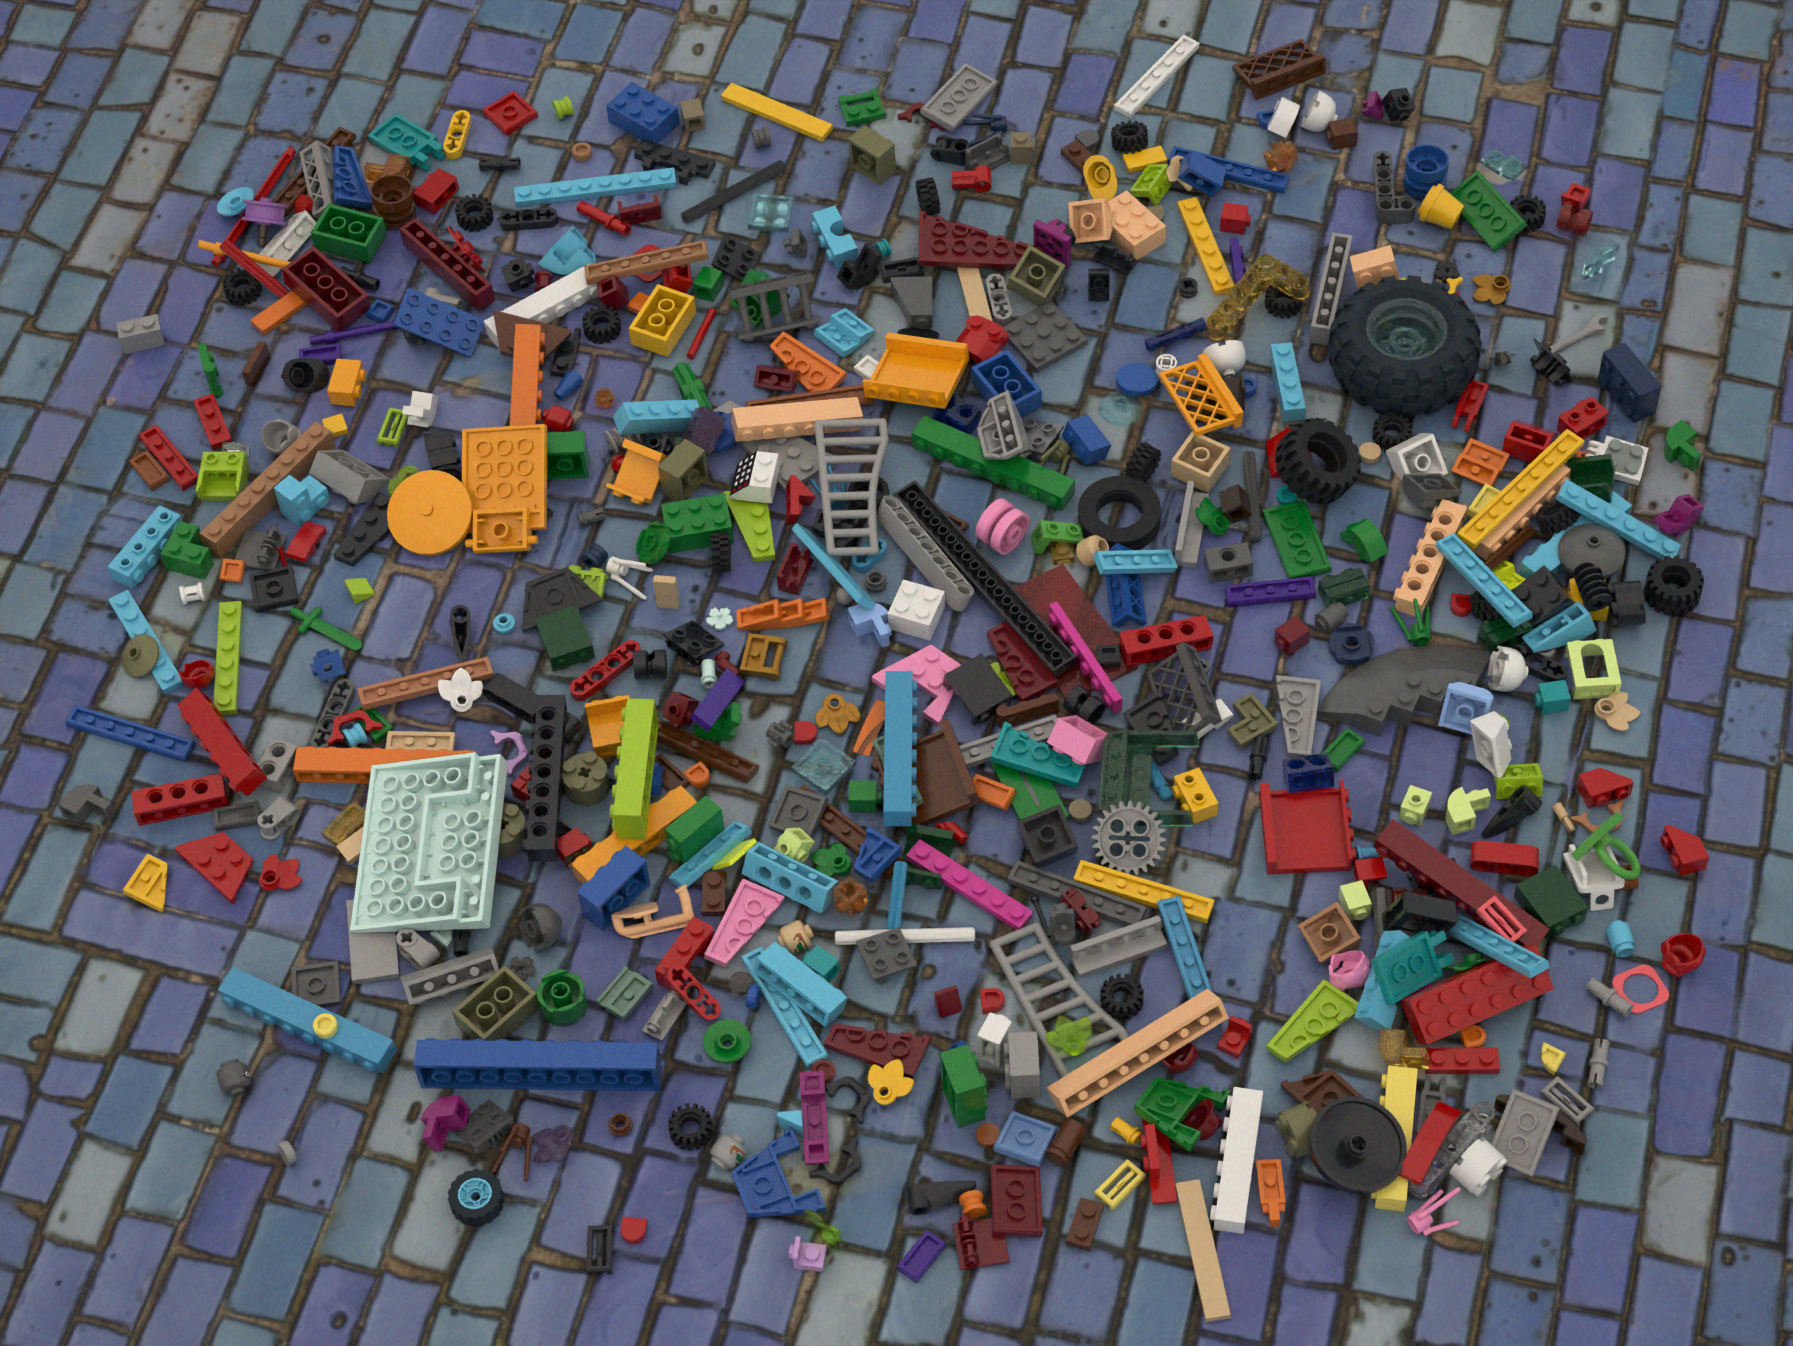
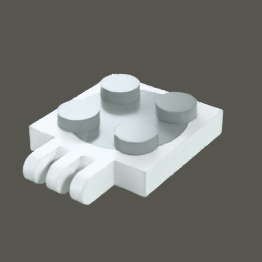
M1606 436L1604 443L1593 440L1589 441L1585 457L1611 454L1615 467L1614 479L1638 486L1649 448Z

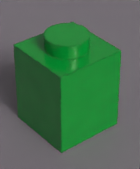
M703 266L693 282L695 297L714 302L724 285L722 271Z
M849 781V811L877 813V805L882 804V790H878L877 781Z

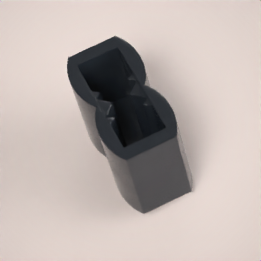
M448 429L423 434L431 470H436L444 465L461 464L459 452H454L453 449L457 447L455 436L450 435Z

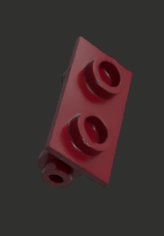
M1071 887L1065 894L1064 892L1061 893L1058 901L1066 903L1067 909L1073 908L1075 926L1080 932L1084 931L1089 936L1092 926L1096 929L1102 924L1100 916L1091 906L1085 910L1081 908L1087 904V901L1077 889L1074 890Z

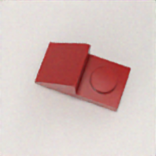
M790 475L786 483V523L795 524L798 516H801L802 505L811 506L816 498L795 475Z

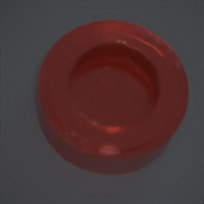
M820 1059L811 1067V1072L824 1071L825 1083H830L835 1078V1066L827 1059Z

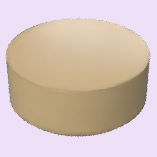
M1373 442L1362 444L1359 449L1361 461L1367 464L1376 463L1381 456L1380 447Z

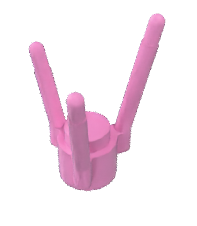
M1457 1187L1431 1205L1443 1194V1190L1440 1189L1416 1211L1409 1214L1410 1216L1407 1217V1221L1413 1232L1417 1235L1422 1232L1424 1236H1427L1432 1232L1459 1225V1221L1455 1220L1431 1227L1430 1224L1433 1223V1218L1430 1213L1454 1197L1461 1189Z

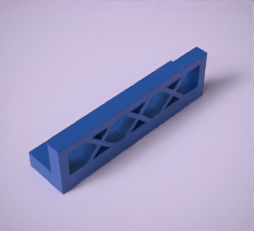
M1119 543L1109 548V551L1132 550ZM1140 573L1130 574L1133 581L1128 574H1105L1113 626L1119 628L1129 620L1142 626L1147 623ZM1132 607L1135 609L1138 615L1133 613Z

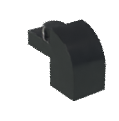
M865 243L857 260L844 261L837 278L848 289H861L873 282L879 275L880 271L877 269V266L883 255L871 243Z

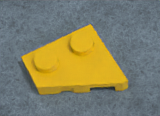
M147 854L124 887L123 894L163 913L168 864Z

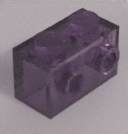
M707 406L695 408L680 443L686 439L704 449L706 456H710L715 450L717 437L724 429L723 424L726 418Z

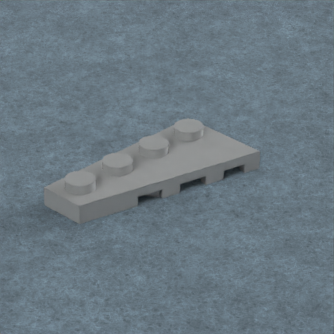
M1276 675L1288 758L1311 760L1321 680Z

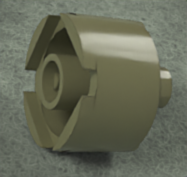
M587 751L577 754L563 763V784L565 793L571 802L575 804L576 802L582 803L583 806H592L605 799L606 793L610 789V780L606 763L593 751Z
M503 804L498 857L500 858L517 855L523 847V839H527L528 833H525L524 830L525 817L515 804Z
M1308 1101L1280 1111L1278 1113V1120L1274 1121L1278 1134H1283L1286 1141L1284 1147L1290 1158L1293 1156L1300 1158L1310 1154L1308 1134L1317 1113L1313 1107L1307 1108L1309 1105Z

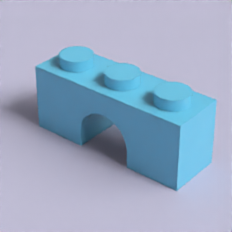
M836 206L813 212V222H810L814 234H818L819 244L821 248H825L827 260L833 263L835 269L842 267L845 260H857L858 248L851 234L837 236L843 233V220Z

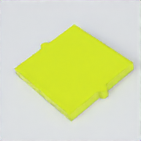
M753 838L740 842L713 865L711 869L714 871L731 866L757 841Z

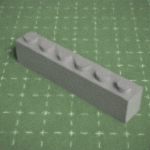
M1332 232L1312 318L1309 343L1328 345L1330 326L1339 309L1351 255L1353 235Z

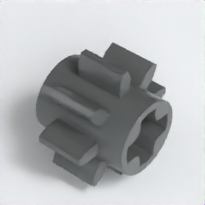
M780 720L779 724L773 722L766 732V737L770 738L768 743L780 750L781 746L788 747L794 739V733L791 731L793 727L783 720Z

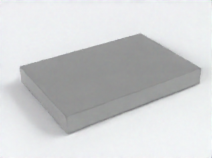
M1512 1090L1491 1143L1508 1160L1505 1166L1529 1176H1534L1560 1107L1518 1090Z

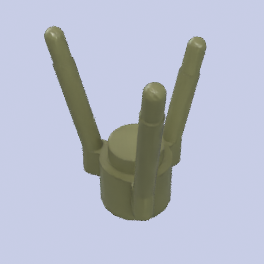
M1057 440L1040 457L1042 461L1038 464L1043 465L1049 458L1054 462L1063 461L1059 473L1064 475L1067 463L1071 458L1068 454L1070 446L1063 440Z

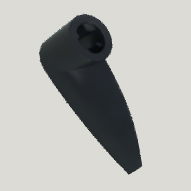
M456 605L451 609L449 623L452 629L456 655L459 663L466 662L468 656L470 611L464 605Z
M1526 785L1520 786L1502 805L1481 835L1487 839L1510 830L1526 816L1536 813L1541 807L1542 801Z
M943 1181L910 1185L906 1188L909 1212L915 1216L924 1215L933 1209L950 1205L958 1201L963 1193L974 1190L976 1188V1181Z

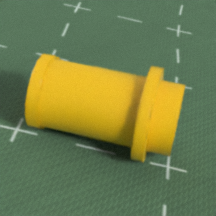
M1121 1117L1114 1119L1110 1130L1124 1138L1128 1145L1132 1144L1135 1146L1140 1141V1134H1142L1140 1128L1132 1127L1122 1120Z

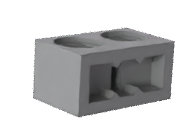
M272 739L269 746L267 745L264 748L263 756L259 763H257L267 776V779L258 787L282 793L293 773L297 745Z

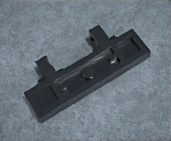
M642 139L634 152L635 159L642 160L643 171L652 170L656 165L666 168L674 167L675 170L682 172L678 176L679 183L683 185H688L692 176L708 179L716 166L715 159Z

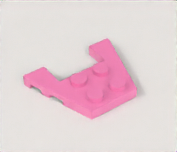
M929 645L873 674L871 677L873 683L885 690V671H913V680H917V687L935 699L923 711V717L939 727L945 712L950 707L953 695L956 694L953 688L947 691L943 686L944 675L961 664L933 645Z

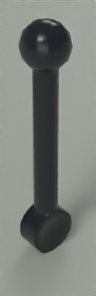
M1032 895L1030 901L1035 905L1047 937L1050 938L1051 929L1048 928L1038 903L1039 897Z

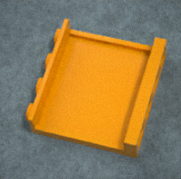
M887 333L885 337L886 350L871 379H863L865 397L945 409L969 362L968 345L966 343Z

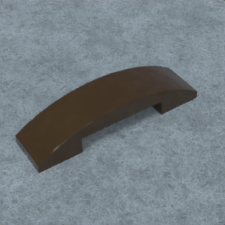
M1498 1095L1495 1100L1494 1110L1503 1114L1510 1095ZM1558 1112L1552 1131L1562 1135L1560 1145L1583 1155L1587 1139L1572 1121Z

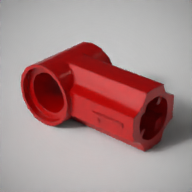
M977 166L973 171H952V189L974 188L979 193H985L992 187L991 169L987 166Z

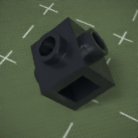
M1407 88L1389 90L1382 99L1384 110L1390 121H1405L1416 108Z
M523 257L513 259L508 264L500 267L512 292L526 289L530 284L535 283L532 276L535 274L531 263H526Z
M648 433L646 440L642 443L643 446L667 456L674 449L669 437L663 433Z

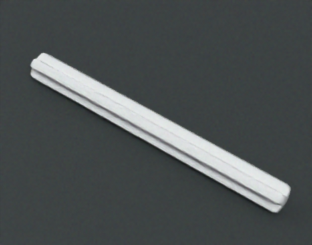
M973 927L901 929L907 943L975 940V929ZM892 929L836 931L835 943L837 945L856 944L857 940Z

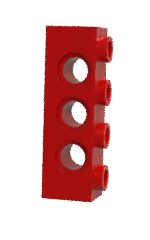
M1206 615L1193 616L1188 619L1170 621L1159 625H1149L1135 630L1130 629L1121 632L1119 635V648L1126 667L1167 659L1177 652L1176 646L1181 642L1196 648L1197 652L1211 650L1213 643V633Z
M221 773L131 791L134 815L139 826L211 812L214 808L229 806L227 785Z

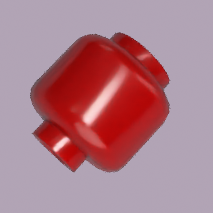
M553 405L550 409L546 408L541 418L544 424L547 425V431L570 432L574 423L572 412L558 405Z

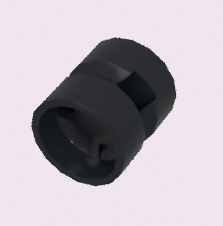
M647 650L634 651L633 667L635 680L648 679L649 676H653L654 679L667 678L666 650H653L651 653H648Z
M1078 685L1065 698L1063 708L1073 716L1077 715L1094 725L1104 714L1106 703L1097 696H1092V693L1082 685Z

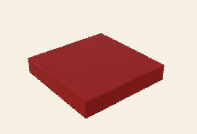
M515 91L482 109L483 115L505 136L538 117V112Z

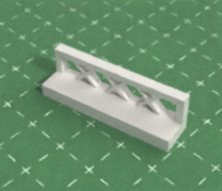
M306 210L294 214L288 220L287 226L284 225L259 254L288 261L311 235V231L317 222ZM256 262L273 277L281 269Z

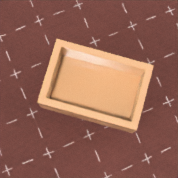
M1127 190L1108 201L1111 207L1113 229L1110 241L1120 250L1133 254V257L1138 260L1166 242V225Z

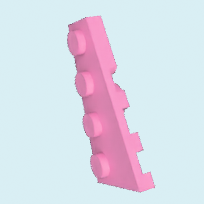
M742 879L704 954V959L726 968L785 901V896Z

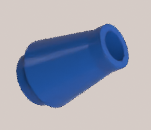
M574 370L566 372L557 388L553 391V394L562 401L565 397L582 387L581 384L584 380Z

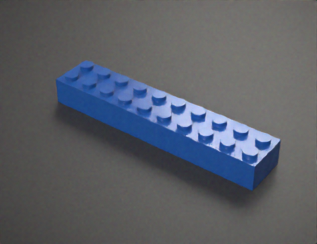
M426 1038L425 1040H417L414 1068L421 1088L660 1091L662 1063L658 1043L651 1041H642L640 1043L624 1040L617 1042H604L602 1040H595L593 1042H581L579 1040L557 1042L551 1039L545 1041H532L529 1039L521 1041H508L506 1039L485 1041L483 1039L460 1040L452 1038L449 1040H436L434 1038Z

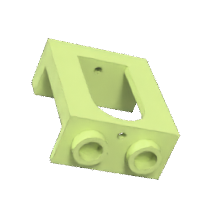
M1612 639L1567 642L1565 658H1569L1574 683L1572 689L1573 699L1608 697L1613 692H1620L1622 683ZM1603 655L1608 677L1586 678L1582 656Z

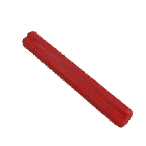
M226 239L220 245V249L277 297L281 299L289 293L285 286L231 241Z

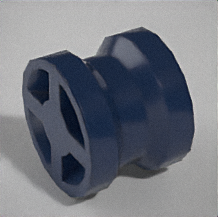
M592 543L589 546V551L581 555L582 562L589 569L600 568V563L608 559L606 550L596 543Z

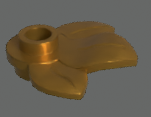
M1482 274L1472 278V282L1479 287L1473 294V299L1477 302L1490 301L1494 306L1499 305L1505 301L1506 293L1511 288L1509 279L1504 275L1493 277L1489 274Z
M833 693L825 697L823 707L817 712L815 720L818 728L829 725L833 732L843 736L849 722H860L861 715L854 704L845 702L841 695ZM832 701H837L839 705L833 707L830 703Z

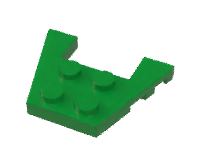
M1155 1078L1136 1102L1134 1113L1148 1123L1155 1124V1128L1191 1152L1200 1140L1201 1131L1181 1123L1196 1103L1205 1099L1212 1100L1214 1108L1222 1110L1227 1104L1228 1095L1231 1096V1090L1222 1089V1092L1211 1091L1210 1086L1201 1085L1200 1088L1187 1087L1186 1082Z

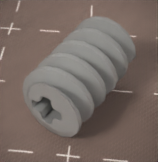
M615 427L610 429V433L608 431L603 432L609 449L614 450L617 455L620 454L619 448L622 447L625 439L632 442L638 441L642 445L643 438L645 437L646 439L648 433L619 435Z

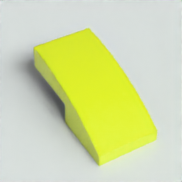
M1507 560L1492 571L1511 591L1526 580L1515 572L1514 565Z

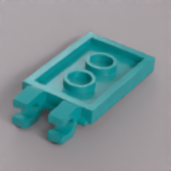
M398 113L392 115L367 135L369 141L408 165L416 164L419 169L425 172L431 168V164L426 163L429 161V157L426 156L429 152L438 160L446 156L444 152H441L444 148L438 143L435 135Z
M1435 930L1429 933L1428 931H1421L1371 960L1386 1005L1395 1004L1443 976L1441 968L1454 962L1452 952H1448L1445 955L1444 952L1436 955L1433 946L1447 939L1444 930L1439 932Z

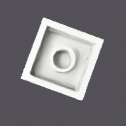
M903 580L888 611V625L890 629L930 641L946 607L945 591Z

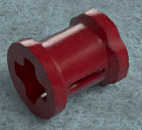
M538 271L535 273V282L537 283L535 293L551 284L553 278L551 272Z

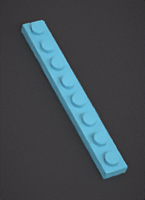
M673 167L514 187L517 208L677 188L675 169Z

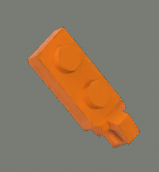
M1281 1159L1256 1160L1260 1208H1262V1214L1268 1213L1269 1226L1278 1227L1280 1226V1213L1285 1212L1286 1205Z

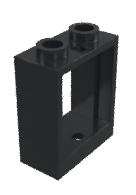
M1406 891L1382 913L1383 932L1400 930L1410 937L1421 931H1428L1429 933L1435 930L1436 932L1444 930L1446 934L1458 921L1455 902ZM1413 915H1414V916H1419V917L1428 918V919H1431V920L1428 921V920H1424V919L1415 918V917H1412V916H1413Z

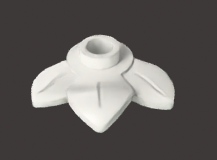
M459 668L454 673L451 681H438L439 694L444 700L449 701L451 707L457 712L468 711L472 707L473 701L482 695V681L472 682L469 673L463 668ZM463 697L466 702L460 704L457 699Z

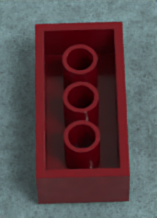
M314 246L282 268L284 284L337 331L345 329L364 315L370 308L369 295Z

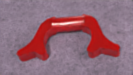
M362 710L337 716L333 721V733L328 739V745L332 746L337 741H345L344 735L339 731L343 724L361 720L366 724L365 730L367 734L373 730H382V724L370 719L366 712Z

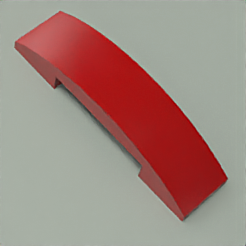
M1441 1101L1436 1104L1411 1145L1402 1163L1403 1169L1399 1176L1421 1186L1435 1156L1449 1132L1454 1128L1462 1111Z

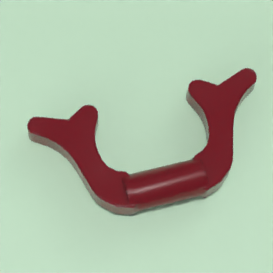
M922 102L914 103L907 111L897 114L898 120H907L911 123L913 114L920 112L925 104ZM934 121L930 122V128L944 131V127Z

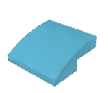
M844 308L832 314L830 322L816 328L814 336L841 357H845L865 343L874 334L875 330Z

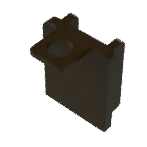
M1243 372L1239 373V378H1222L1244 413L1245 382ZM1185 382V386L1192 387L1194 382ZM1197 384L1195 389H1199L1206 392L1207 387L1205 385ZM1192 394L1190 399L1201 402L1203 397ZM1207 398L1205 404L1216 406L1217 402ZM1189 405V411L1196 413L1198 407ZM1202 409L1200 414L1211 417L1212 412ZM1218 413L1214 417L1218 420L1227 419L1225 415Z

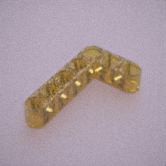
M1270 254L1260 255L1206 320L1208 337L1213 341L1223 340L1269 284L1296 300L1303 301L1307 299L1310 295L1308 277Z

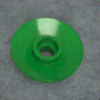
M732 1019L717 1021L704 1034V1050L711 1059L717 1062L731 1063L738 1061L749 1051L751 1046L750 1032L739 1021ZM726 1043L732 1044L729 1047L724 1046Z

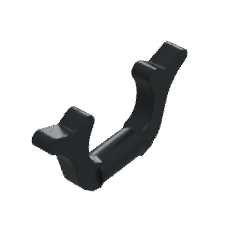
M845 1076L835 1082L825 1083V1090L829 1092L831 1098L835 1096L841 1087H850L861 1098V1102L856 1107L851 1108L849 1113L857 1118L859 1124H863V1113L870 1102L868 1090L851 1076Z
M854 1137L849 1145L842 1146V1152L852 1158L849 1166L840 1173L831 1174L826 1170L824 1164H819L818 1169L809 1172V1177L811 1179L822 1178L834 1185H840L854 1173L858 1172L861 1168V1160L856 1151L857 1138Z

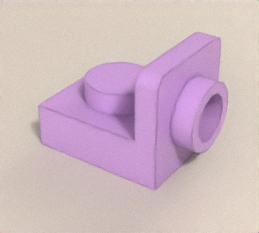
M796 1236L795 1244H790L789 1259L793 1261V1268L823 1272L827 1245L802 1242L801 1236Z

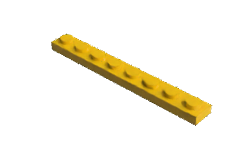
M1566 429L1458 531L1457 536L1466 545L1475 549L1584 446L1585 440Z

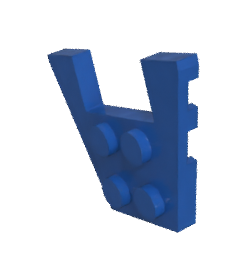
M792 1127L785 1130L780 1138L768 1143V1147L759 1154L755 1153L731 1172L749 1218L826 1212V1206L818 1188L793 1197L777 1158L800 1150V1145Z

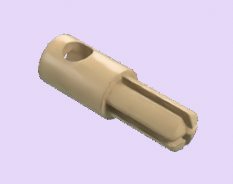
M1559 802L1553 805L1554 812L1569 833L1574 832L1576 828L1562 803Z

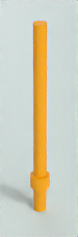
M202 240L198 242L197 248L212 251L213 254L220 256L222 254L227 255L220 249L222 243L216 242L214 244ZM243 251L253 261L278 268H284L291 263Z

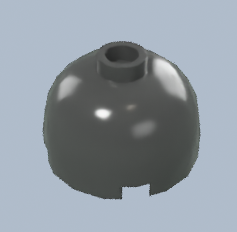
M541 903L532 904L520 909L518 917L522 916V923H519L518 926L525 944L528 947L533 945L535 948L533 951L535 952L554 945L561 932L562 920L560 915L550 906Z

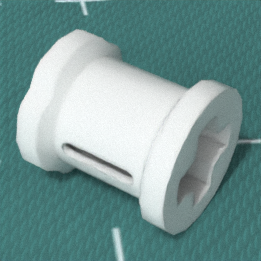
M202 582L188 587L179 586L183 605L190 601H206Z

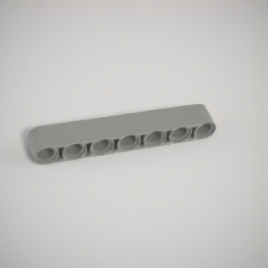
M884 496L876 512L877 520L935 589L945 591L946 603L956 611H965L974 593L973 587L904 505L894 496Z

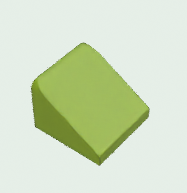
M366 578L344 580L346 589L355 604L375 595Z

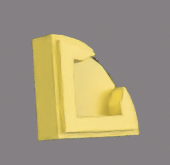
M1544 1042L1541 1049V1061L1545 1069L1555 1076L1566 1053Z

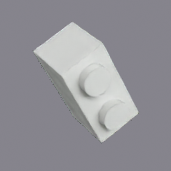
M990 1012L977 1035L978 1059L997 1067H1001L1004 1061L1003 1042H1008V1033L1012 1032V1021L1006 1016Z

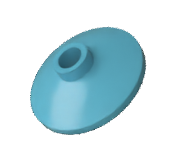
M249 187L234 189L221 198L217 205V210L222 216L240 214L246 210V204L243 203V200H254L255 194Z

